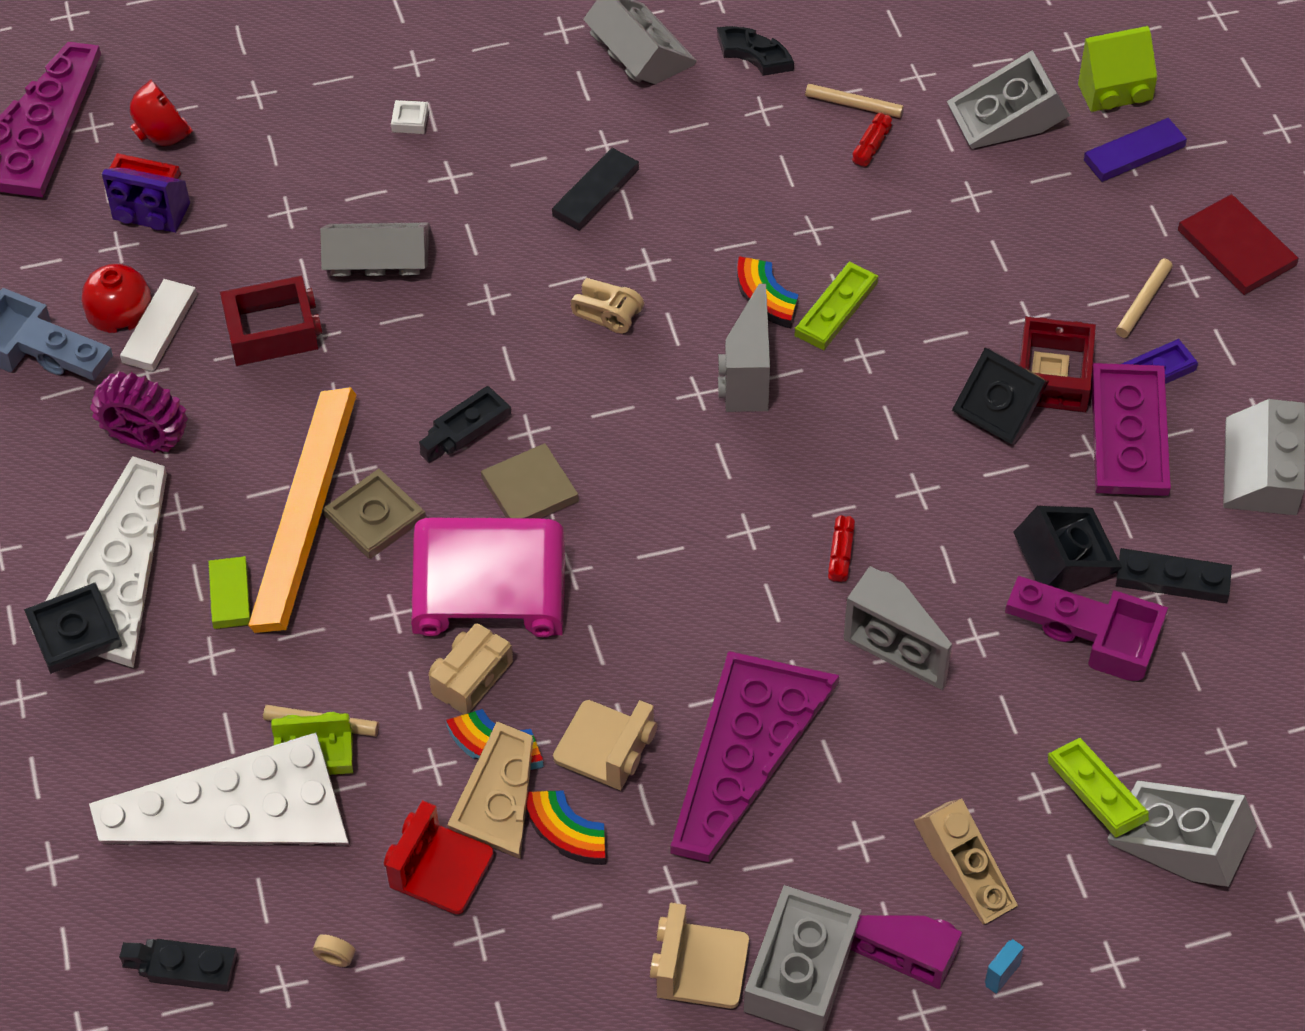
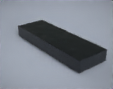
M612 147L552 208V216L580 231L639 170V161Z

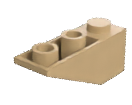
M962 798L946 802L913 820L932 857L982 924H986L1018 906Z

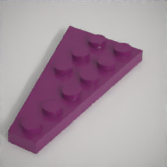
M67 42L45 66L46 72L36 82L32 80L25 87L26 93L19 101L13 100L0 114V192L43 198L100 59L99 45Z
M728 651L673 835L670 854L710 862L839 684V675Z

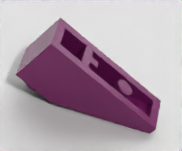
M860 915L850 950L940 990L959 952L962 932L945 920H934L927 916Z

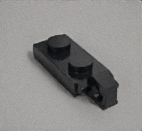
M489 386L484 387L433 421V427L428 431V436L419 441L420 455L430 463L443 456L445 452L449 455L458 451L512 415L511 406Z
M147 939L145 945L142 943L123 942L119 959L122 962L123 968L139 970V976L147 977L151 983L227 992L230 988L238 954L236 948L164 939Z

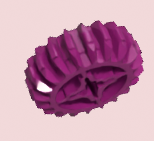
M120 371L117 374H109L106 379H103L101 384H98L93 393L94 397L91 400L92 404L90 406L93 412L92 417L100 422L99 427L109 432V437H115L120 440V444L125 443L130 445V447L150 450L153 453H156L158 450L169 452L171 447H175L184 434L188 417L185 415L186 409L184 406L179 404L180 399L171 396L169 389H163L159 386L158 382L149 381L146 376L141 378L133 372L127 375Z

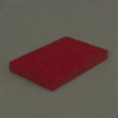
M1232 194L1179 222L1178 231L1243 295L1297 266L1299 258Z

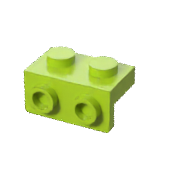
M327 712L322 715L303 717L287 715L283 718L271 720L274 745L317 733L329 775L353 773V735L349 714Z

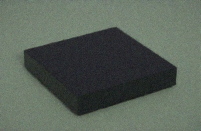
M985 347L952 411L1010 444H1016L1049 381L992 349Z
M96 582L24 609L50 674L122 646L119 634Z

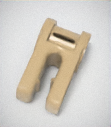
M586 278L582 283L583 295L576 294L571 300V308L574 315L620 334L626 333L629 330L634 314H638L644 307L643 298L636 291Z

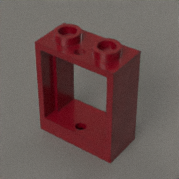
M302 275L220 292L236 366L318 350L316 335L323 334L318 314H311L310 309L316 308L312 288L305 289ZM299 303L304 323L244 335L239 315Z
M1025 316L1020 366L1029 369L1031 346L1082 352L1080 378L1035 373L1049 381L1036 407L1078 412L1087 411L1091 389L1096 324Z

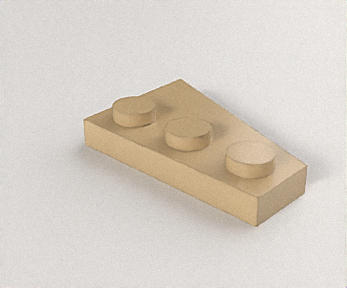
M496 722L447 824L450 830L520 859L533 750L532 735Z

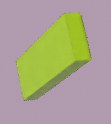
M849 261L795 327L794 336L824 351L878 284L879 276Z
M1081 738L1048 753V763L1115 838L1149 821L1148 810Z

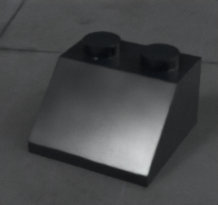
M1037 505L1013 531L1037 582L1072 592L1114 574L1122 568L1094 509L1091 507Z

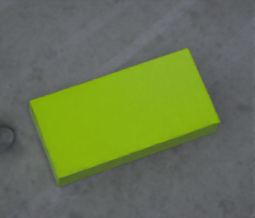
M246 557L209 560L213 628L249 625L251 616Z

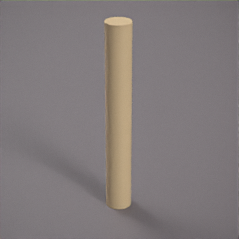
M813 84L807 85L805 93L806 97L875 113L882 112L885 115L901 118L903 113V105Z
M1168 259L1160 260L1116 328L1117 335L1122 338L1128 337L1172 269L1171 261Z
M266 705L263 719L271 721L272 719L283 718L287 715L303 717L322 715L324 713ZM350 718L353 734L377 736L379 722Z

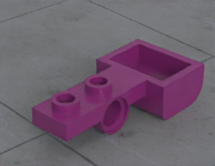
M1022 576L1017 577L1005 609L1007 614L1043 625L1042 628L1045 634L1054 640L1069 642L1075 636L1093 641L1088 665L1094 670L1129 681H1138L1145 676L1168 611V607L1113 590L1109 604H1105Z

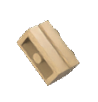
M478 623L474 624L467 633L462 631L455 638L452 644V651L446 658H438L431 666L429 671L431 693L444 703H449L452 708L462 714L470 713L513 662L512 645L497 634L493 635L490 630Z

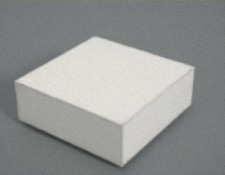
M395 100L391 121L392 132L425 134L429 110L428 102Z

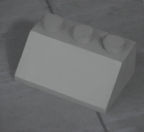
M597 0L583 19L592 29L590 34L599 42L606 44L609 48L608 54L616 61L623 63L627 67L625 70L626 74L639 83L644 80L657 84L694 66L697 62L644 3L636 0Z
M429 223L327 224L320 228L322 270H330L331 276L351 275V270L365 269V275L368 276L386 275L385 269H399V275H419L420 269H425L428 266Z
M1267 399L1226 417L1223 508L1297 516L1305 490V403Z

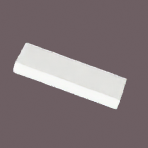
M163 279L120 354L121 362L154 372L196 298V288Z

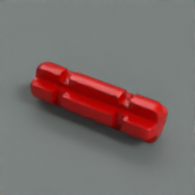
M882 112L876 114L872 120L873 124L869 125L859 142L860 145L852 153V161L855 165L859 164L862 167L869 165L873 158L872 156L876 153L885 135L892 127L890 115H885Z
M840 515L835 519L828 578L833 582L838 581L842 583L848 579L855 520L851 516L845 517Z

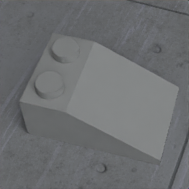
M1033 50L947 101L972 149L1042 133L1070 116Z
M759 284L726 338L725 354H718V398H725L726 412L768 411L770 358L766 284Z
M869 566L847 598L844 640L943 690L947 682L952 643L903 582L897 580L889 572H881Z
M1137 780L1131 793L1148 810L1149 821L1117 838L1110 832L1107 838L1109 844L1190 881L1229 887L1257 828L1245 795Z
M784 885L744 991V1012L801 1031H824L835 1002L860 919L861 909Z

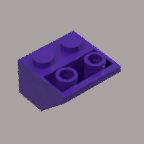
M127 168L103 170L102 178L114 220L176 233L190 205L186 181Z

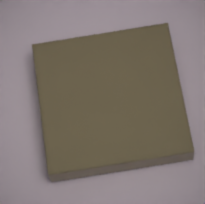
M545 443L481 471L483 482L506 518H543L579 502L577 491Z
M380 469L374 471L323 508L324 516L369 559L413 529L419 520L426 518L425 511Z

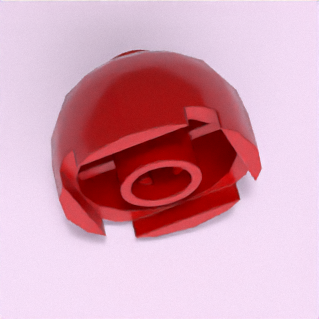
M152 79L133 95L130 102V115L135 123L130 128L142 142L148 138L155 145L166 147L177 144L194 132Z
M108 264L99 267L89 275L82 288V307L88 322L97 330L108 333H117L116 328L127 326L129 330L136 328L152 298L144 276L131 266L124 264Z

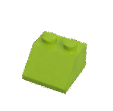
M1148 26L1085 38L1078 86L1091 112L1153 100L1157 71L1151 32Z

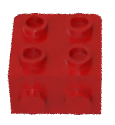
M422 800L416 812H410L406 817L402 828L403 835L398 844H392L385 855L384 866L387 871L389 887L453 914H461L464 912L493 859V849L485 843L440 826L437 807Z

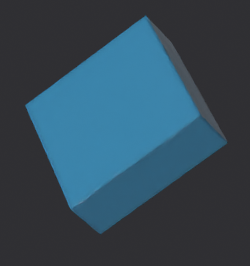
M1013 939L1009 940L989 964L985 986L997 994L1020 966L1024 949L1021 944Z

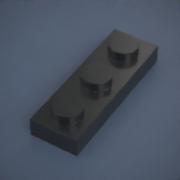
M1120 549L1118 560L1122 568L1116 575V587L1227 604L1230 594L1232 565L1131 549Z

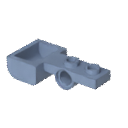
M5 288L0 290V369L12 372L27 353L36 357L39 364L50 373L61 375L65 370H69L94 381L113 357L111 347L52 324L47 305Z

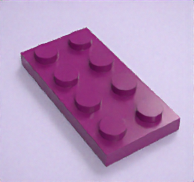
M1093 363L1091 383L1095 493L1169 496L1171 485L1164 366Z

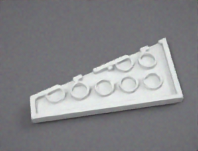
M134 456L130 459L46 601L96 582L122 642L121 647L98 656L134 668L167 478L165 466Z
M317 733L89 803L98 840L102 844L211 843L217 845L335 844L336 846H350Z

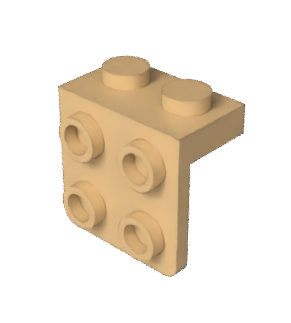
M591 700L582 702L553 753L554 762L559 766L621 791L628 776L635 773L645 745H649L655 736L657 723L654 722V706L639 700L632 715L628 716Z
M670 903L668 917H660L657 941L663 942L661 954H653L650 978L657 979V998L730 1009L736 1008L740 1001L749 936L745 932L686 924V905Z

